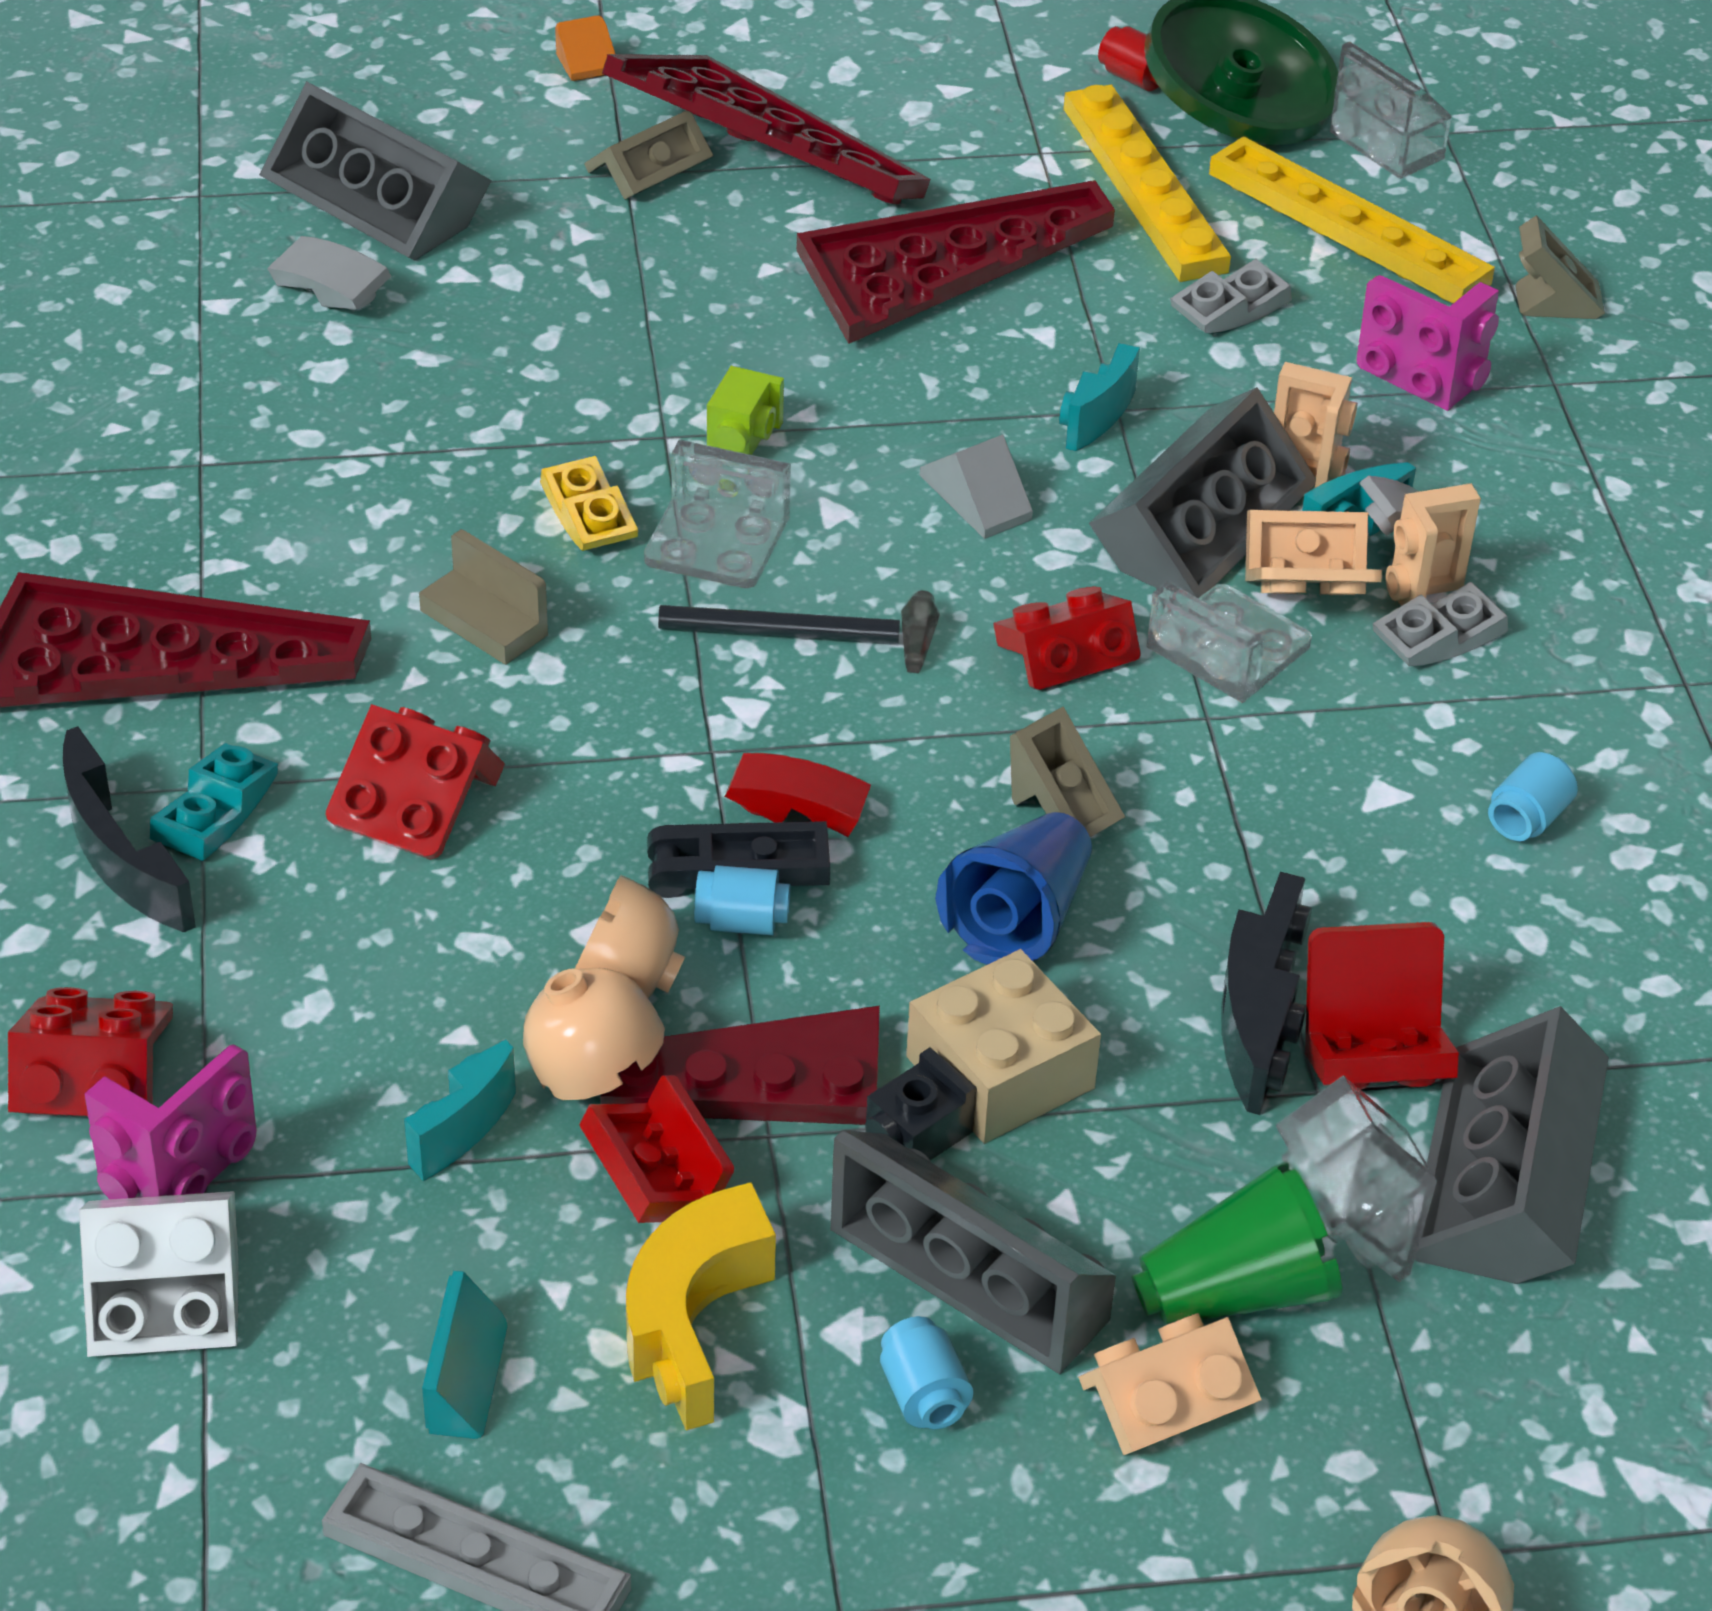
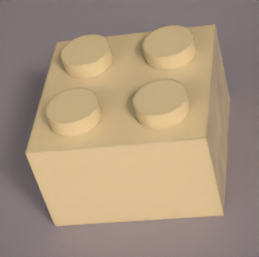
M1019 949L910 1001L906 1057L915 1066L919 1063L920 1053L930 1047L976 1086L973 1132L985 1144L1095 1089L1101 1033L1022 949Z

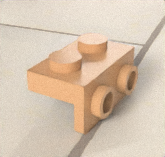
M1285 362L1279 374L1274 414L1316 477V488L1346 473L1350 448L1341 446L1343 435L1349 437L1351 434L1358 406L1357 402L1349 401L1352 377Z
M1472 483L1405 494L1401 519L1397 520L1394 524L1396 547L1393 564L1388 566L1386 570L1388 593L1392 600L1398 601L1401 606L1421 594L1426 598L1430 594L1454 591L1464 586L1481 500Z
M1199 1313L1159 1328L1158 1331L1163 1342L1140 1351L1135 1338H1132L1094 1354L1099 1367L1078 1378L1083 1390L1096 1386L1123 1455L1262 1400L1228 1317L1204 1326Z

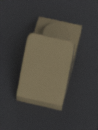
M1536 215L1519 226L1523 248L1519 252V257L1524 268L1529 273L1520 279L1515 286L1520 313L1532 317L1597 319L1605 314L1599 281Z
M1064 706L1010 735L1011 788L1014 805L1036 795L1046 814L1060 812L1074 817L1086 828L1090 837L1125 818L1124 813Z

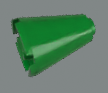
M1286 1161L1271 1167L1140 1256L1142 1272L1132 1275V1282L1145 1314L1150 1316L1159 1313L1166 1325L1199 1313L1201 1320L1326 1302L1340 1297L1343 1290L1336 1258L1324 1263L1321 1260V1257L1325 1255L1322 1238L1328 1236L1323 1220L1302 1177L1295 1168L1289 1170V1162Z

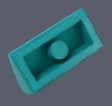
M453 1270L452 1275H449L422 1386L425 1426L429 1430V1434L478 1439L483 1436L508 1325L505 1316L464 1271Z

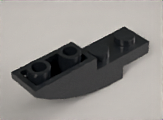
M1281 871L1264 916L1238 909L1231 934L1221 1003L1222 1039L1228 1068L1246 1111L1257 1115L1261 1114L1269 1089L1279 1092L1282 1090L1291 1052L1284 1051L1283 1047L1285 1041L1297 1044L1306 1014V1005L1296 1002L1300 975L1293 973L1296 952L1289 950L1291 942L1303 945L1310 922L1312 907L1301 904L1305 878Z

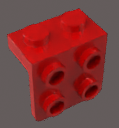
M371 704L327 806L326 818L335 827L426 859H435L444 850L473 779L496 787L505 763L489 748L491 740L476 731L456 726L452 732L435 726L433 719L415 710L400 707L398 713Z
M1433 922L1321 927L1315 929L1308 938L1305 1055L1323 1085H1330L1340 1090L1355 1091L1368 1087L1369 1083L1397 1081L1405 1086L1424 1087L1433 1084L1436 1079L1458 1078L1459 1052L1441 1028L1444 933L1437 924Z
M60 987L48 990L46 996L38 998L8 1031V1112L88 1116L85 1093L104 1076L153 1104V1044L172 1020L173 1004L167 1001H155V994L147 991H123L116 993L114 999L88 997L87 990L75 987Z

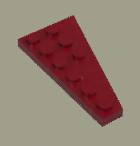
M607 54L602 74L685 109L696 116L726 127V132L733 137L745 141L756 140L835 174L844 180L865 187L872 191V196L886 203L901 204L902 199H924L930 178L708 55Z
M1096 180L801 232L797 233L796 251L845 339L850 344L1112 228L1115 209Z
M18 572L0 606V707L355 679L372 639L370 620Z

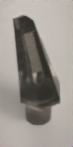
M925 590L914 593L901 610L904 658L908 673L919 674L940 617L934 596Z

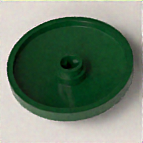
M1169 0L1158 10L1145 39L1144 51L1146 62L1153 78L1162 91L1185 113L1202 124L1230 137L1240 139L1244 136L1255 143L1267 145H1284L1307 140L1324 129L1340 99V75L1332 57L1322 43L1295 19L1258 0Z

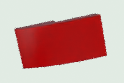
M743 753L724 797L740 804L746 811L754 815L763 816L774 823L783 822L792 808L807 816L812 822L827 821V828L849 837L859 821L871 784L832 767L805 759L768 753Z

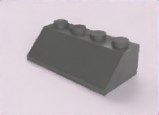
M307 81L259 174L261 177L414 261L469 226L492 181Z
M1256 387L1210 407L1090 521L1089 525L1121 572L1189 604L1199 602L1246 555L1247 511H1289L1315 485L1316 478L1260 390Z
M1559 1006L1456 1047L1459 1052L1458 1078H1444L1408 1252L1416 1261L1514 1284L1547 1273H1553L1575 1264L1609 1057L1575 1020Z
M842 1130L834 1138L830 1230L1058 1374H1061L1110 1321L1116 1275L1106 1270L1094 1257L1080 1254L1047 1234L1035 1221L1021 1218L990 1199L976 1185L962 1182L933 1164L922 1152L907 1148L886 1134Z

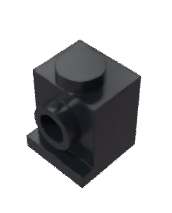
M929 1047L920 1053L918 1064L867 1096L866 1132L886 1134L905 1147L922 1152L931 1161L973 1133L976 1086Z

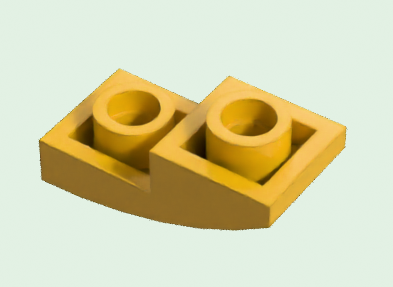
M596 456L541 469L540 484L547 499L570 538L582 551L638 537V528L618 485L610 487Z

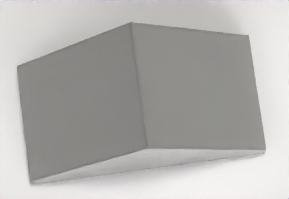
M1003 434L920 467V476L984 539L1032 520L1033 510Z

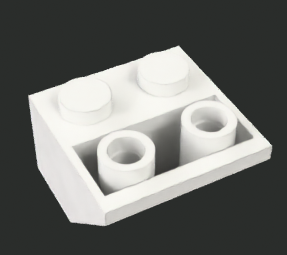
M234 1191L88 1201L79 1209L87 1357L237 1346L238 1246Z

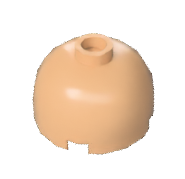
M620 875L575 969L606 968L620 972L634 980L648 999L653 994L655 988L668 993L685 959V956L674 952L679 932L674 912L661 896L646 886Z
M606 968L567 969L557 973L548 980L544 989L538 994L525 1016L523 1047L528 1061L544 1089L545 1086H548L553 1096L561 1100H583L610 1092L622 1085L623 1082L618 1073L628 1068L635 1061H637L641 1071L649 1065L663 1045L665 1027L654 1006L638 984L624 974Z
M1439 1515L1419 1517L1400 1523L1382 1534L1374 1544L1358 1572L1357 1587L1353 1593L1352 1609L1353 1611H1513L1514 1583L1501 1551L1483 1532L1462 1520Z

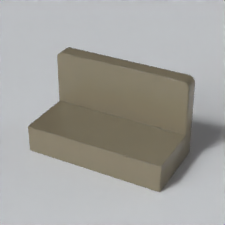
M686 110L608 147L585 162L584 165L588 173L607 165L624 200L708 160L713 154L693 114Z
M460 529L451 536L453 570L419 592L420 611L506 665L548 636L546 583L538 575L465 530Z

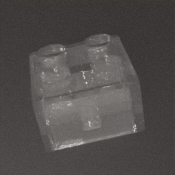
M1349 41L1342 44L1330 132L1399 179L1445 158L1452 115L1421 87Z
M1343 1075L1275 1125L1289 1149L1282 1155L1283 1162H1289V1170L1295 1168L1302 1177L1306 1187L1311 1189L1318 1202L1316 1207L1326 1228L1327 1237L1336 1244L1344 1239L1363 1266L1370 1269L1376 1264L1396 1281L1400 1282L1411 1274L1437 1180L1408 1130Z

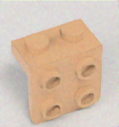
M1248 510L1245 581L1261 582V593H1306V583H1320V594L1322 595L1366 594V583L1381 582L1382 570L1367 569L1368 512Z

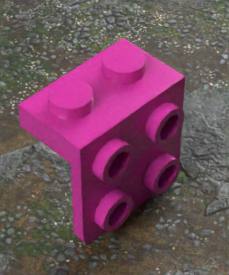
M1375 276L1367 283L1357 352L1358 366L1446 411L1450 410L1472 390H1479L1489 376L1491 370V361L1488 360L1490 341L1499 323V316L1495 314L1499 290L1479 282L1449 307L1384 276Z
M234 1044L224 1049L159 1108L105 1076L85 1093L90 1124L89 1134L93 1142L98 1173L97 1182L100 1189L110 1200L204 1193L207 1185L229 1164L241 1161L249 1153L256 1139L257 1129L248 1053Z

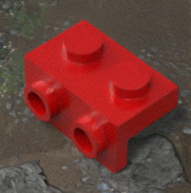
M1092 586L1072 590L1066 594L1067 601L1048 606V603L1045 602L1021 605L1012 610L1014 617L993 623L997 646L1023 655L1028 684L1031 688L1037 690L1136 661L1140 658L1141 652L1132 602L1103 593L1101 587Z
M662 1075L647 1103L589 1104L579 1124L638 1223L664 1222L672 1214L689 1203L706 1195L724 1190L734 1173L733 1163L676 1075Z

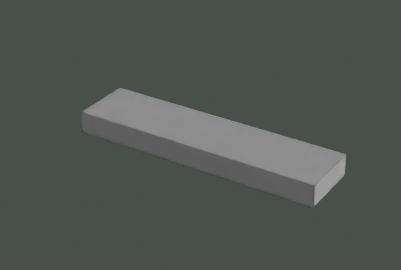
M363 1463L359 1464L322 1519L324 1536L502 1611H619L631 1591V1574Z

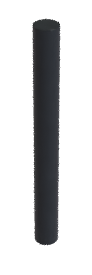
M660 605L658 628L899 644L900 620Z

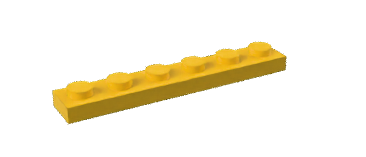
M1091 85L1085 89L1065 92L1063 110L1178 281L1184 282L1200 279L1211 271H1214L1217 275L1229 273L1231 255L1113 85Z
M1244 136L1211 156L1209 175L1225 182L1233 189L1241 191L1270 206L1273 210L1310 227L1314 232L1325 235L1346 246L1356 254L1395 272L1399 277L1408 279L1433 292L1445 301L1455 303L1479 282L1489 286L1492 285L1494 266Z

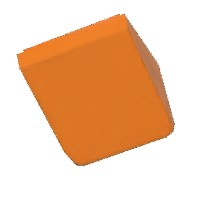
M596 15L557 23L555 26L556 55L571 81L604 76L602 71L607 54H615L607 25L602 16Z

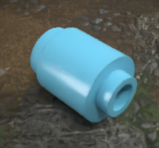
M1536 752L1530 754L1492 794L1488 815L1494 828L1501 835L1513 841H1525L1528 838L1537 837L1542 834L1577 795V781L1570 767L1562 759L1548 753Z
M716 865L714 872L699 871L695 893V923L710 924L711 931L774 935L775 923H788L791 886L790 884L779 883V871L772 869Z
M921 1316L910 1317L894 1324L882 1337L880 1363L906 1422L914 1427L942 1429L954 1424L970 1405L973 1398V1388L947 1332L941 1327L936 1326L931 1319Z

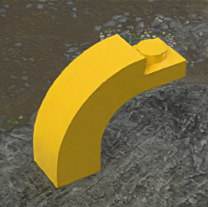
M752 1182L706 1195L676 1211L662 1222L643 1244L629 1274L626 1289L627 1355L633 1380L636 1382L654 1376L662 1403L665 1406L675 1403L686 1431L714 1423V1376L692 1328L694 1319L708 1304L719 1297L775 1280L776 1234Z

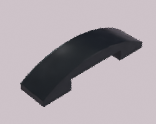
M79 726L66 730L63 743V768L71 817L76 837L92 868L115 894L147 917L181 932L196 928L189 880L161 841L138 851L135 850L108 812L112 810L104 761Z

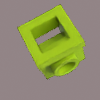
M730 366L707 403V450L750 460L761 439L768 440L773 428L780 429L783 424L784 378Z

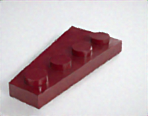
M880 1005L664 1036L663 1045L653 1061L642 1071L637 1061H635L628 1068L619 1072L618 1075L623 1084L610 1092L601 1094V1104L647 1103L662 1075H676L703 1118L865 1125L867 1096L877 1090Z

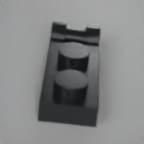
M827 821L662 825L652 829L647 836V854L652 861L648 868V886L650 890L662 898L676 897L686 889L696 888L698 872H714L716 865L778 870L779 883L790 884V886L830 885Z

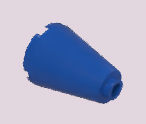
M1060 812L1048 813L961 852L949 863L938 879L935 900L940 921L946 931L949 933L954 928L958 935L968 944L963 949L964 952L974 960L988 965L1019 949H1022L1032 961L1044 956L1051 949L1060 932L1092 853V842L1086 828L1077 819L1068 814Z

